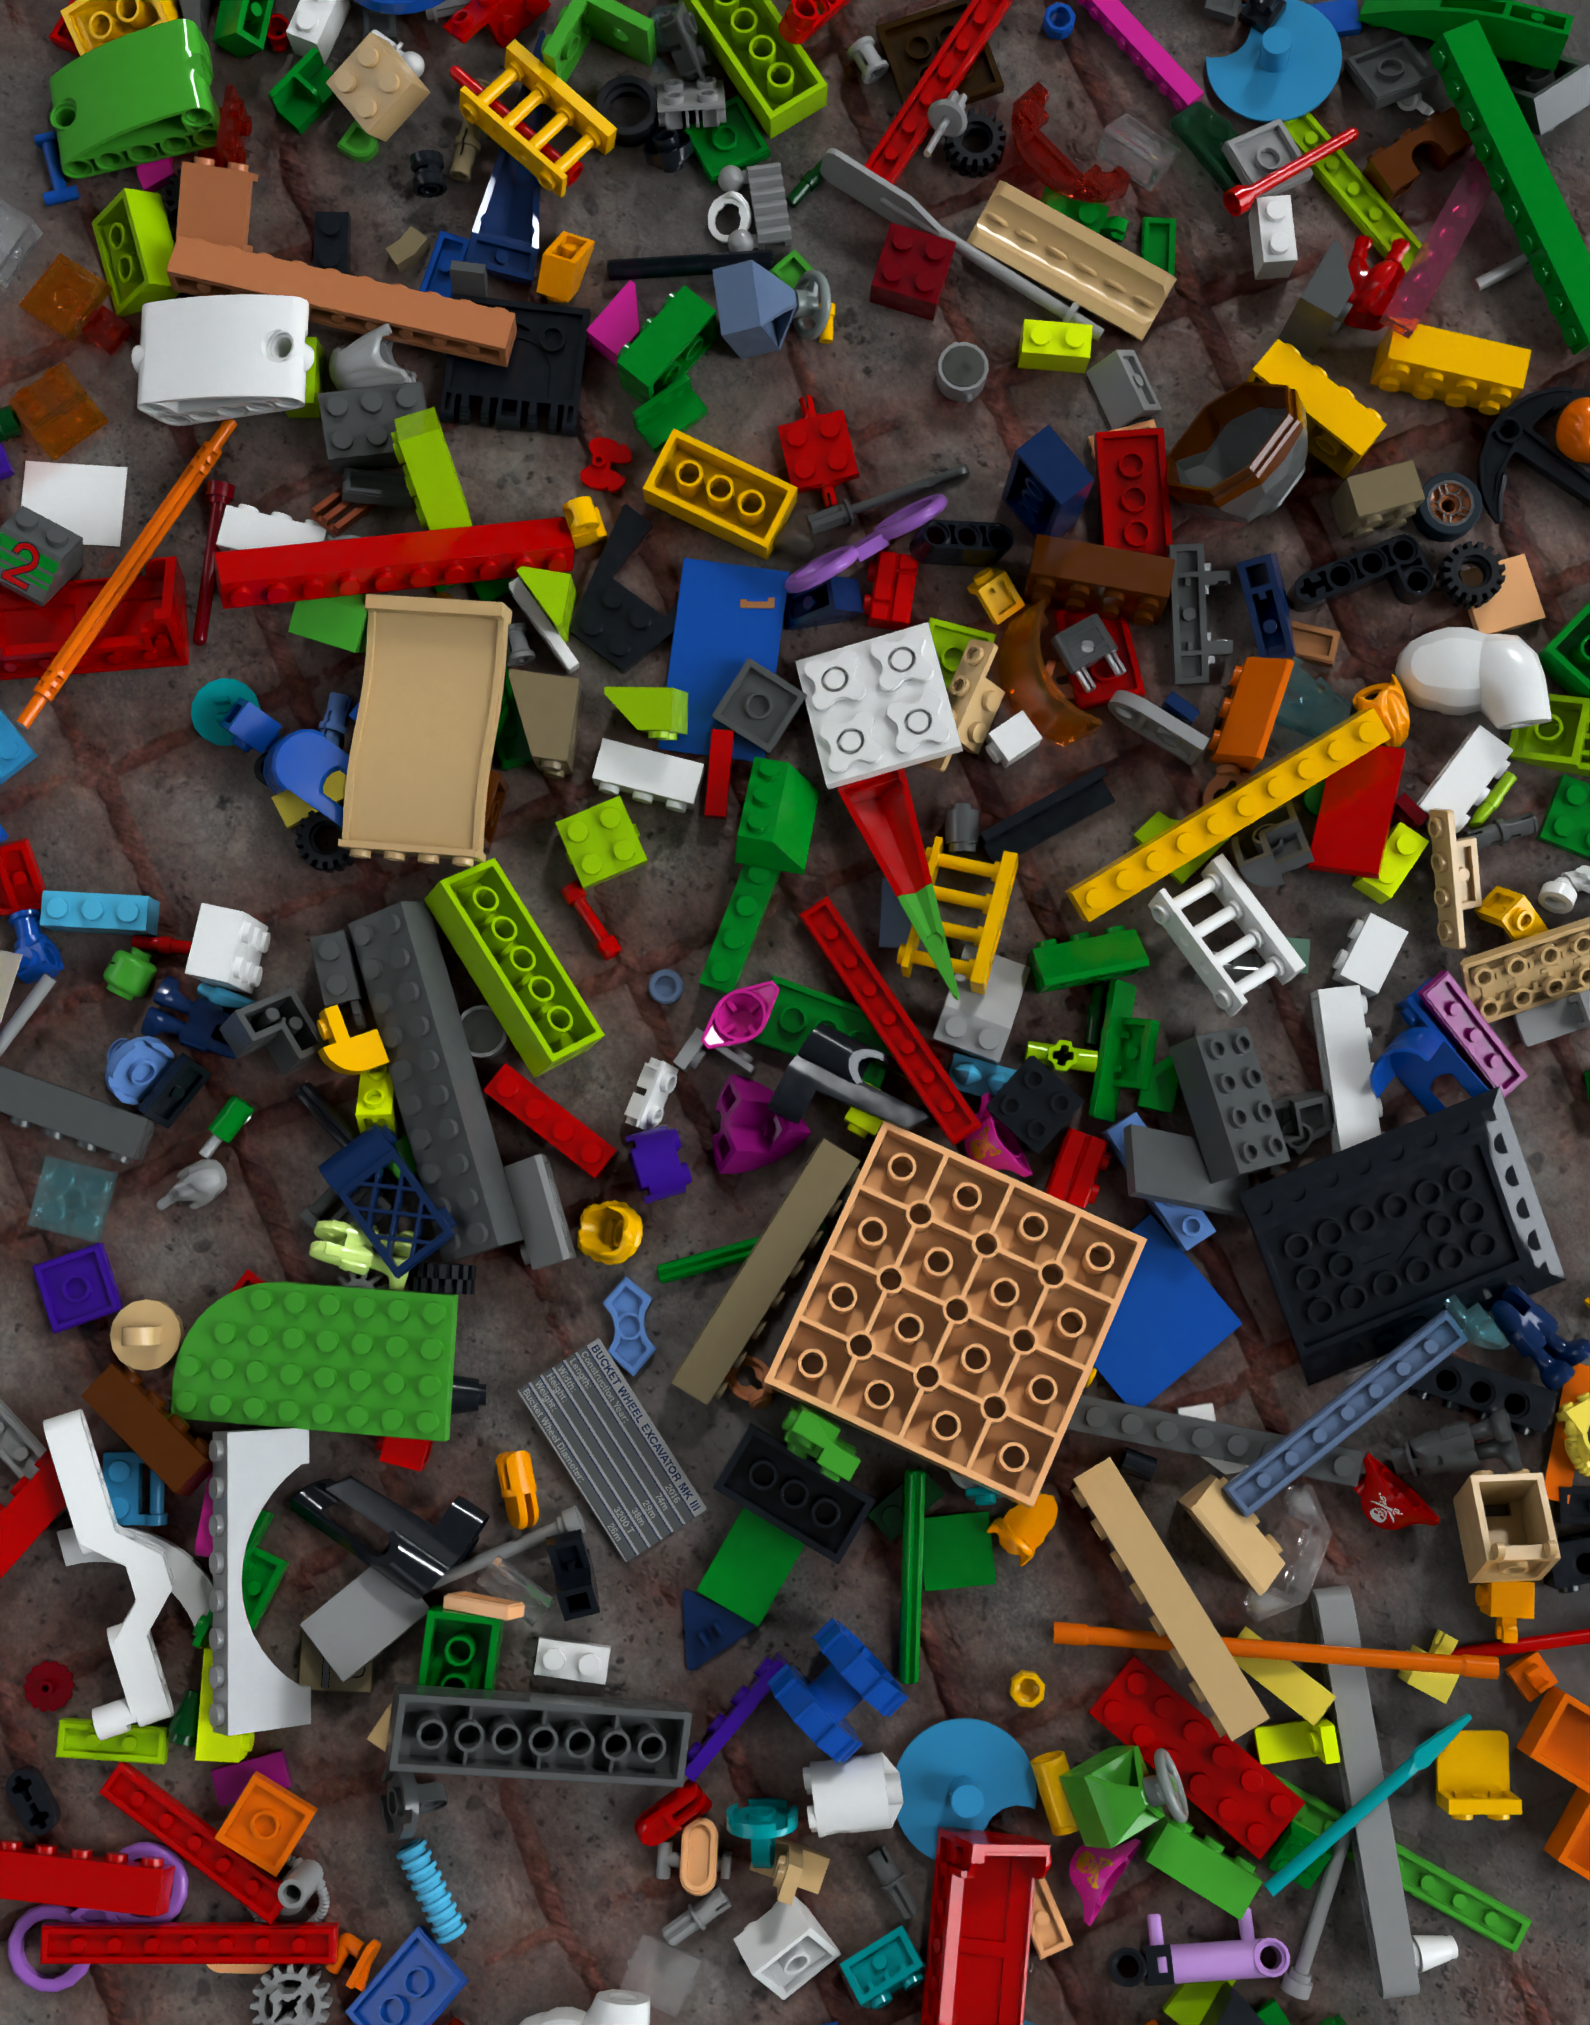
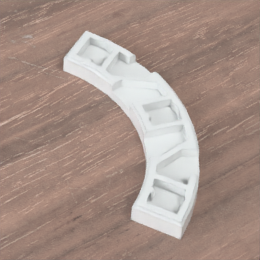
M73 1527L57 1531L66 1566L87 1562L119 1564L97 1552L84 1556L80 1550ZM124 1527L165 1547L175 1580L171 1592L181 1602L195 1627L199 1618L202 1615L207 1616L210 1610L209 1594L213 1590V1581L202 1569L203 1566L185 1550L163 1537L135 1527Z

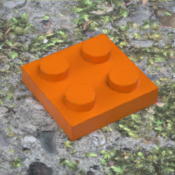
M256 1771L214 1839L277 1877L318 1811V1808Z

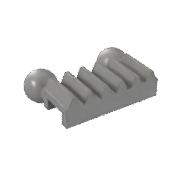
M781 163L747 166V170L742 171L734 165L722 168L718 176V184L724 192L727 193L732 190L738 192L743 185H749L756 234H751L744 229L734 230L729 235L727 241L729 251H752L753 248L762 250L765 249L766 244L785 242V246H791V227L781 173Z

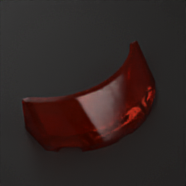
M1039 81L1013 103L1012 132L1017 151L1028 170L1043 185L1067 198L1090 203H1106L1121 199L1126 195L1131 176L1122 166H1117L1112 172L1101 171L1102 168L1095 164L1083 175L1040 131L1049 120V115L1046 110L1044 111V107L1049 100L1050 93Z

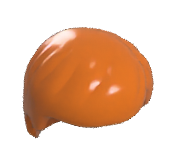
M1582 397L1572 401L1561 413L1556 427V443L1559 450L1572 461L1590 464V397Z

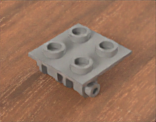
M706 76L702 81L700 78L694 82L668 79L663 84H657L659 127H666V130L683 129L682 111H685L686 129H690L689 111L695 110L697 128H700L699 110H702L703 127H720V123H727L723 80Z

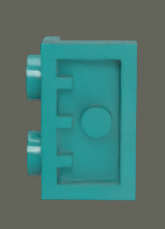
M903 1925L840 1963L860 2006L867 2009L872 2007L873 2010H878L893 2000L891 1994L904 1987L905 1991L919 1985L924 1980L922 1975L926 1971V1963L922 1961Z

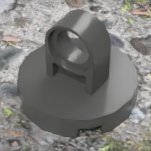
M388 1767L385 1768L381 1783L388 1782L387 1795H380L383 1825L387 1834L394 1833L393 1841L408 1840L415 1834L419 1814L440 1810L448 1804L445 1784L442 1782L417 1784L413 1772L389 1771Z

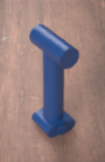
M55 131L34 135L36 146L41 150L43 149L53 191L43 193L46 206L49 207L81 199L77 185L66 186L56 148L58 141Z

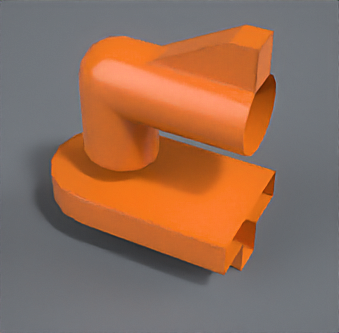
M343 1933L338 1939L337 1963L322 1965L329 1972L339 1974L348 1955L351 1954L359 1960L346 1986L350 1989L356 1987L360 1991H364L370 1968L381 1948V1942L373 1939L366 1947V1943L353 1934Z

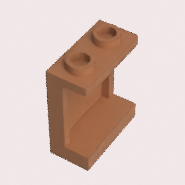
M194 156V163L182 161L176 240L178 236L187 238L198 237L209 243L222 246L233 245L243 251L253 253V246L247 245L252 185L253 181L258 182V175L248 172L249 165L228 162L227 168L215 167L214 159Z

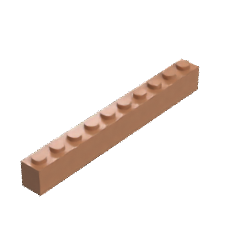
M177 237L166 270L173 291L195 296L238 294L296 296L309 302L308 322L364 335L389 323L392 334L382 339L504 367L508 366L517 334L515 313L509 312L502 307L491 308L475 304L467 299L456 300L443 297L432 291L421 292L409 289L402 284L391 285L375 281L367 276L356 277L343 274L333 268L322 269L309 266L298 260L287 261L274 258L267 253L256 254L243 251L233 245L222 246L209 243L198 237Z

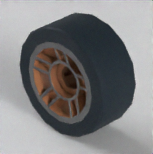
M1455 472L1440 473L1430 478L1424 484L1422 489L1425 500L1416 509V513L1412 515V520L1418 531L1428 539L1437 542H1453L1463 537L1479 520L1483 508L1482 496L1476 484L1466 476ZM1448 503L1449 512H1445L1441 505Z

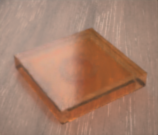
M60 253L18 306L24 312L72 342L113 289L108 283Z

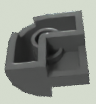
M1291 800L1243 828L1237 837H1232V848L1240 872L1247 881L1257 886L1275 887L1284 885L1283 873L1314 862L1311 848Z

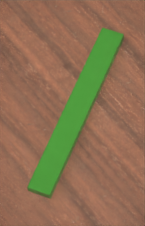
M1273 1773L1306 1802L1291 1821L1313 1834L1320 1836L1345 1814ZM1350 1842L1346 1858L1354 1862L1352 1844ZM1395 1842L1404 1891L1516 1954L1532 1922L1531 1919Z

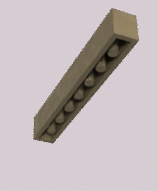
M822 1137L671 1377L673 1385L707 1406L712 1398L717 1401L719 1400L729 1383L724 1380L731 1367L737 1370L748 1353L743 1349L750 1337L756 1340L765 1327L767 1321L762 1318L769 1307L775 1309L782 1300L786 1291L781 1289L786 1279L788 1276L794 1279L802 1268L805 1261L800 1257L806 1247L809 1246L813 1249L824 1231L819 1227L826 1215L832 1218L843 1201L838 1198L845 1185L851 1188L857 1180L861 1169L857 1168L860 1160Z

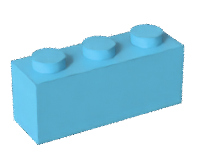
M43 890L40 926L60 932L157 937L160 902L150 896Z

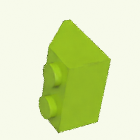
M604 687V694L637 730L648 732V738L662 741H677V734L688 735L689 693L668 687Z

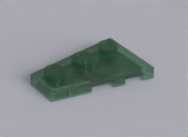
M1200 101L1195 102L1174 116L1169 125L1220 188L1225 192L1235 185H1242L1221 150L1224 142L1240 136V134L1232 130V123Z

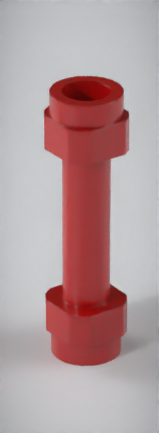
M578 880L560 890L562 896L570 907L574 906L597 941L596 948L604 960L608 961L621 953L623 949L614 935L609 936L585 899L587 894Z

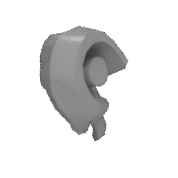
M204 1159L189 1165L177 1174L176 1177L180 1181L170 1189L165 1197L157 1202L156 1206L162 1211L175 1202L193 1201L189 1206L191 1209H198L208 1204L227 1186L225 1169L221 1163L214 1159Z

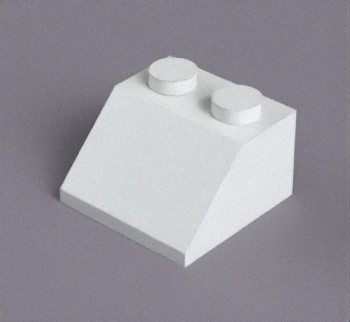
M795 1896L792 1905L777 1901L772 1909L757 1921L749 1923L743 1932L733 1939L751 1974L782 2000L788 1998L841 1955L837 1946L807 1906Z

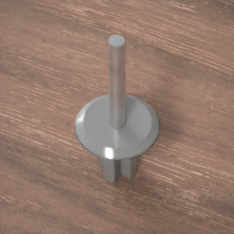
M953 90L947 99L936 100L929 106L927 117L935 133L923 152L925 157L931 156L941 136L957 137L966 130L968 120L964 109L968 98L965 93L959 95L957 90Z

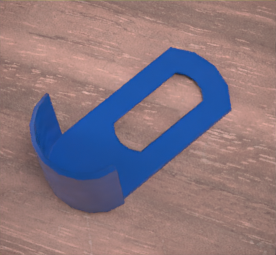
M300 729L280 738L269 748L264 759L263 775L267 786L275 795L288 789L343 828V807L323 793V785L326 778L333 772L340 770L347 775L349 755L324 737V733L314 729Z
M1426 1027L1409 1028L1399 1033L1373 1064L1370 1073V1087L1376 1098L1382 1094L1396 1075L1429 1114L1446 1108L1430 1090L1432 1082L1440 1075L1452 1074L1471 1097L1489 1091V1089L1445 1040L1446 1037L1437 1030Z

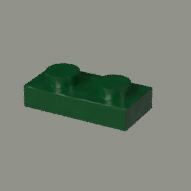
M921 1466L917 1468L925 1472V1470ZM926 1472L924 1512L945 1495ZM905 1480L868 1513V1516L890 1542L903 1532Z

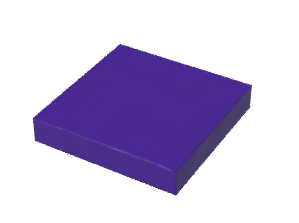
M97 1243L32 1266L53 1334L114 1314L124 1308L104 1243Z

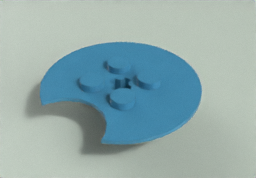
M1284 0L1287 2L1286 10L1275 26L1267 29L1264 34L1250 27L1246 43L1237 52L1225 57L1211 58L1206 56L1207 76L1214 93L1228 109L1237 115L1263 123H1269L1281 118L1282 122L1294 120L1317 108L1335 87L1342 64V49L1338 34L1325 15L1303 1Z
M955 1718L941 1721L928 1727L909 1743L896 1766L900 1773L903 1805L897 1820L909 1841L924 1855L933 1860L936 1859L938 1827L984 1831L991 1818L1004 1808L1018 1805L1031 1807L1035 1810L1036 1780L1026 1753L1019 1743L1006 1731L983 1720Z

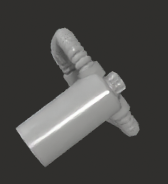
M290 1855L285 1865H289L292 1869L281 1878L283 1882L278 1888V1899L285 1906L280 1914L290 1916L298 1913L313 1893L317 1891L319 1897L318 1909L311 1919H308L306 1922H322L327 1915L330 1904L329 1892L325 1886L326 1881L323 1879V1869L315 1860H303L301 1857L296 1858ZM247 1907V1911L255 1918L253 1922H266Z

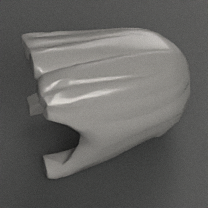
M389 323L363 335L346 348L344 346H337L332 351L329 360V373L331 380L339 391L416 382L415 378H417L415 372L401 368L394 361L392 347L395 341L382 339L392 334Z

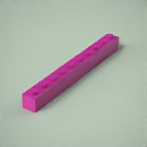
M1076 0L1089 11L1093 20L1098 21L1103 26L1105 33L1115 39L1118 47L1126 51L1131 57L1132 62L1144 71L1145 76L1158 86L1161 94L1167 96L1172 101L1176 110L1181 111L1185 116L1201 102L1204 94L1201 88L1119 0Z

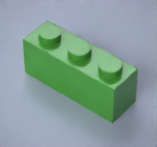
M1166 1815L1159 1819L1140 1851L1144 1859L1241 1920L1263 1882L1255 1872L1257 1866L1240 1854H1237L1235 1859L1223 1852L1225 1846L1215 1838L1206 1834L1204 1839L1194 1834L1192 1832L1194 1827L1189 1822L1180 1824L1174 1818L1171 1819Z

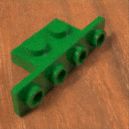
M1112 979L1110 981L1106 997L1107 1005L1104 1024L1101 1029L1097 1067L1089 1102V1116L1107 1122L1115 1121L1120 1088L1149 1091L1160 1025L1159 1021L1153 1019L1132 1018L1136 986L1119 979Z
M261 1510L252 1528L243 1560V1602L252 1630L257 1629L290 1563L258 1547L274 1517V1513L267 1510ZM209 1610L207 1616L202 1615L193 1629L192 1635L195 1636L192 1646L198 1649L209 1645V1632L213 1628V1612Z

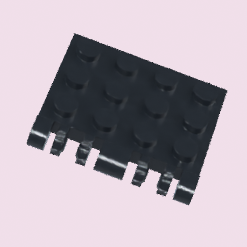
M455 294L456 300L467 299L478 305L491 308L502 307L509 312L515 313L517 334L507 367L447 354L440 405V422L455 424L458 399H461L459 421L460 424L469 425L471 419V400L482 401L479 418L481 427H490L492 402L497 403L496 429L521 431L523 406H529L527 432H536L539 424V408L550 409L547 422L548 434H557L560 410H564L562 436L576 438L588 345L586 330L590 326L591 310Z

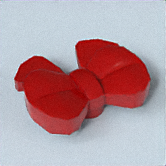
M594 438L589 442V450L593 456L591 465L584 468L580 473L583 485L594 491L605 492L608 490L609 493L621 490L626 483L625 477L611 470V463L630 464L632 462L630 449L625 443L619 446L616 441L610 438Z

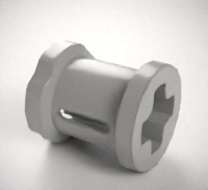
M872 36L858 39L847 51L849 59L855 61L862 72L861 79L865 84L878 81L887 73L889 68L887 61L882 60L874 47L875 41Z
M526 623L508 625L506 666H520L536 658L534 651L529 648L525 635L527 631Z

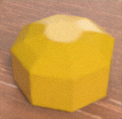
M1020 1670L1011 1678L1009 1693L1018 1706L1034 1708L1044 1699L1045 1684L1035 1671Z

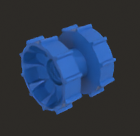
M831 1618L813 1636L821 1652L825 1654L831 1663L813 1681L809 1680L794 1665L790 1667L786 1663L767 1684L771 1687L774 1698L815 1745L833 1758L836 1763L841 1761L844 1764L863 1744L859 1740L855 1729L848 1723L845 1717L863 1699L878 1710L882 1716L887 1715L890 1717L909 1697L904 1693L899 1682L895 1680L881 1661L860 1639L839 1620L835 1621L834 1618Z

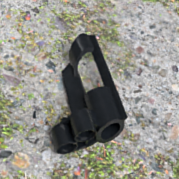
M824 1023L818 1025L804 1041L796 1057L789 1063L766 1110L794 1124H799L814 1093L817 1092L907 1131L920 1124L929 1128L940 1127L925 1104L915 1108L862 1080L869 1063L872 1062L909 1081L894 1058ZM961 1093V1095L963 1096V1098H964L965 1101L967 1102L966 1097H965V1094Z
M352 1476L337 1482L330 1478L313 1482L300 1489L289 1500L291 1511L416 1599H421L456 1561L462 1564L468 1558L479 1541L480 1537L478 1535L490 1518L489 1514L466 1498L458 1496L449 1506L438 1525L434 1526ZM343 1501L386 1531L390 1542L379 1555L322 1515L321 1512L331 1505Z

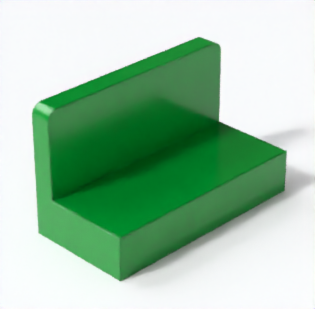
M684 374L632 413L635 430L655 454L664 447L673 428L684 433L709 413L708 408L693 391L690 377Z

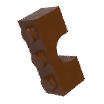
M1452 106L1443 113H1440V111L1432 113L1423 121L1422 126L1415 131L1412 128L1407 129L1388 148L1381 146L1367 157L1368 163L1362 174L1382 198L1390 204L1410 191L1420 176V172L1414 165L1412 158H1426L1440 172L1465 156L1473 143L1467 131L1461 125L1458 112Z

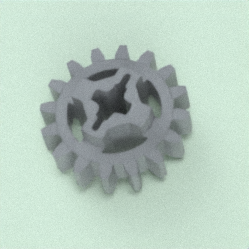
M276 1964L273 1968V1974L269 1971L265 1972L260 1978L263 1984L257 1983L252 1993L258 1998L253 1999L250 2009L259 2011L252 2020L253 2024L321 2025V2023H326L330 2013L325 2009L329 2008L333 2002V1997L324 1996L331 1986L330 1983L320 1984L318 1980L323 1972L318 1970L311 1974L309 1972L310 1964H304L302 1969L297 1968V1964H288L287 1969L282 1964ZM288 1980H295L299 1982H289ZM311 1993L314 1997L315 2009L314 2006L310 2003ZM298 1995H301L296 2002L297 2004L282 2011L286 2002L294 2000ZM268 1998L273 2003V2013L270 2011Z

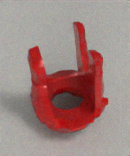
M1362 235L1356 238L1351 259L1347 266L1354 287L1347 301L1353 305L1343 321L1345 325L1368 331L1371 330L1372 332L1385 328L1395 317L1403 312L1402 304L1394 296L1397 287L1406 275L1401 261L1410 248V243L1403 238L1393 240L1391 250L1388 252L1385 261L1376 264L1371 269H1369L1366 263V258L1373 240L1368 236Z

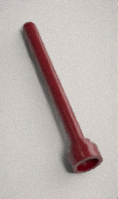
M217 480L208 481L206 488V497L209 498L208 504L211 505L193 634V641L198 646H203L207 642L216 579L214 552H219L220 550L216 545L226 505L234 501L235 493L234 485Z

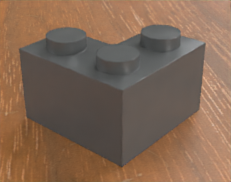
M293 987L234 1011L219 1028L236 1058L266 1046L283 1076L312 1064L319 1057L318 1051L327 1046Z

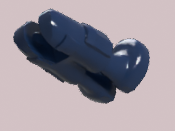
M170 975L166 976L154 995L153 1003L188 1015L190 1020L184 1022L168 1015L163 1010L151 1006L145 1015L141 1034L154 1038L159 1033L175 1034L179 1036L180 1045L197 1052L206 1053L208 1051L227 1058L238 1059L227 1041L221 1040L223 1035L219 1030L231 1014L226 1012L225 1008L219 1004L210 1002L205 997H200L195 1002L190 1000L179 991V980Z
M1510 1285L1502 1293L1503 1300L1495 1301L1490 1308V1312L1494 1317L1495 1323L1503 1332H1506L1510 1343L1514 1345L1520 1355L1532 1358L1545 1387L1549 1390H1556L1573 1377L1575 1370L1572 1367L1590 1356V1342L1584 1338L1566 1341L1556 1334L1559 1328L1558 1322L1545 1311V1308L1536 1304L1517 1286ZM1544 1346L1547 1348L1551 1356L1543 1349Z

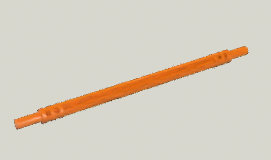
M233 419L223 420L211 439L204 441L32 690L34 693L33 697L16 720V723L21 727L29 729L45 704L53 701L222 455L221 448L237 427L236 421Z

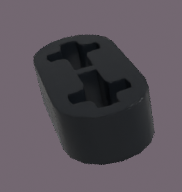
M28 1765L14 1771L8 1777L5 1789L23 1826L33 1835L48 1833L58 1824L61 1811L43 1774L38 1768ZM30 1778L32 1785L28 1787V1790L26 1788L20 1790L17 1784L22 1779ZM38 1810L49 1813V1817L45 1822H36L34 1816L39 1813Z

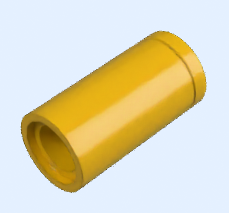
M1061 1750L1052 1751L1035 1757L1030 1761L1052 1834L1054 1836H1062L1079 1831L1059 1778L1060 1775L1070 1770L1065 1752Z

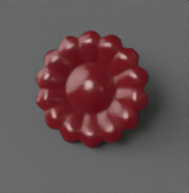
M43 1661L40 1665L34 1666L31 1673L26 1675L25 1679L27 1682L23 1686V1689L27 1692L25 1695L26 1700L31 1701V1706L33 1708L39 1707L42 1712H46L48 1709L54 1712L59 1707H64L67 1704V1700L73 1696L72 1689L75 1687V1683L72 1680L73 1673L68 1671L66 1665H60L58 1661H52L51 1663Z

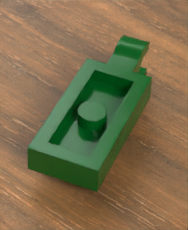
M1046 185L1040 199L1042 203L1094 232L1106 236L1115 242L1122 243L1129 223L1127 219L1119 216L1107 217L1110 207L1052 185Z

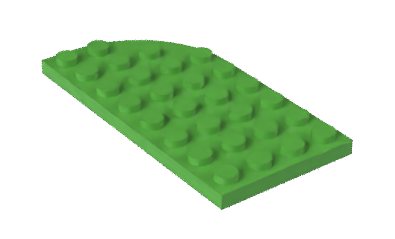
M287 1281L258 1283L240 1288L217 1300L207 1308L196 1320L185 1337L174 1369L171 1415L176 1413L183 1419L445 1442L450 1439L458 1294Z

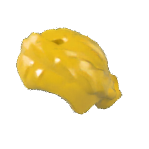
M614 1200L603 1202L600 1205H588L580 1216L581 1228L578 1230L577 1248L582 1254L590 1256L595 1262H602L606 1265L623 1263L635 1254L640 1246L643 1237L642 1219L626 1202Z

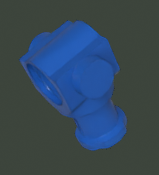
M36 909L17 911L11 914L8 919L9 925L14 928L18 940L14 944L15 951L12 953L23 955L16 976L26 984L38 982L44 973L54 978L59 971L65 969L58 947L47 935L42 934L39 924L41 914Z

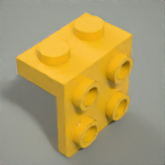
M1461 1730L1435 1759L1436 1804L1447 1814L1451 1815L1452 1819L1472 1820L1473 1815H1487V1818L1492 1820H1509L1510 1815H1522V1799L1510 1791L1508 1735L1502 1730Z

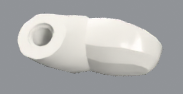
M1446 627L1426 633L1410 641L1398 656L1395 667L1396 678L1402 687L1405 698L1416 707L1437 711L1444 715L1458 716L1481 711L1497 729L1503 730L1535 726L1552 720L1546 678L1538 654L1517 635L1485 634L1468 627Z

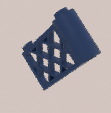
M374 1123L320 1164L318 1169L327 1183L337 1192L390 1271L399 1279L453 1238L456 1233L452 1228L457 1223L446 1207L437 1208L398 1153L395 1143L399 1140L387 1124L381 1127ZM395 1162L400 1169L398 1186L381 1184L383 1171ZM375 1177L374 1183L369 1182ZM406 1179L412 1187H405ZM361 1187L373 1188L369 1208L357 1206L350 1196ZM380 1189L397 1191L393 1211L377 1209ZM404 1192L417 1193L420 1198L418 1213L401 1212ZM426 1207L431 1215H425ZM361 1212L368 1213L367 1220ZM375 1214L392 1216L389 1236L378 1235L373 1230ZM399 1217L416 1219L413 1239L396 1237ZM424 1220L436 1221L443 1230L432 1241L420 1240ZM381 1240L388 1241L387 1247L384 1246ZM395 1242L412 1244L410 1257L398 1266L392 1257ZM419 1245H425L418 1251Z

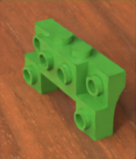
M800 1402L797 1408L792 1406L781 1424V1428L785 1430L784 1440L788 1442L786 1449L806 1460L808 1455L816 1458V1462L822 1465L819 1471L830 1479L839 1482L841 1477L850 1481L861 1460L855 1456L857 1452L855 1450L856 1447L838 1437L841 1431L840 1425L804 1403Z

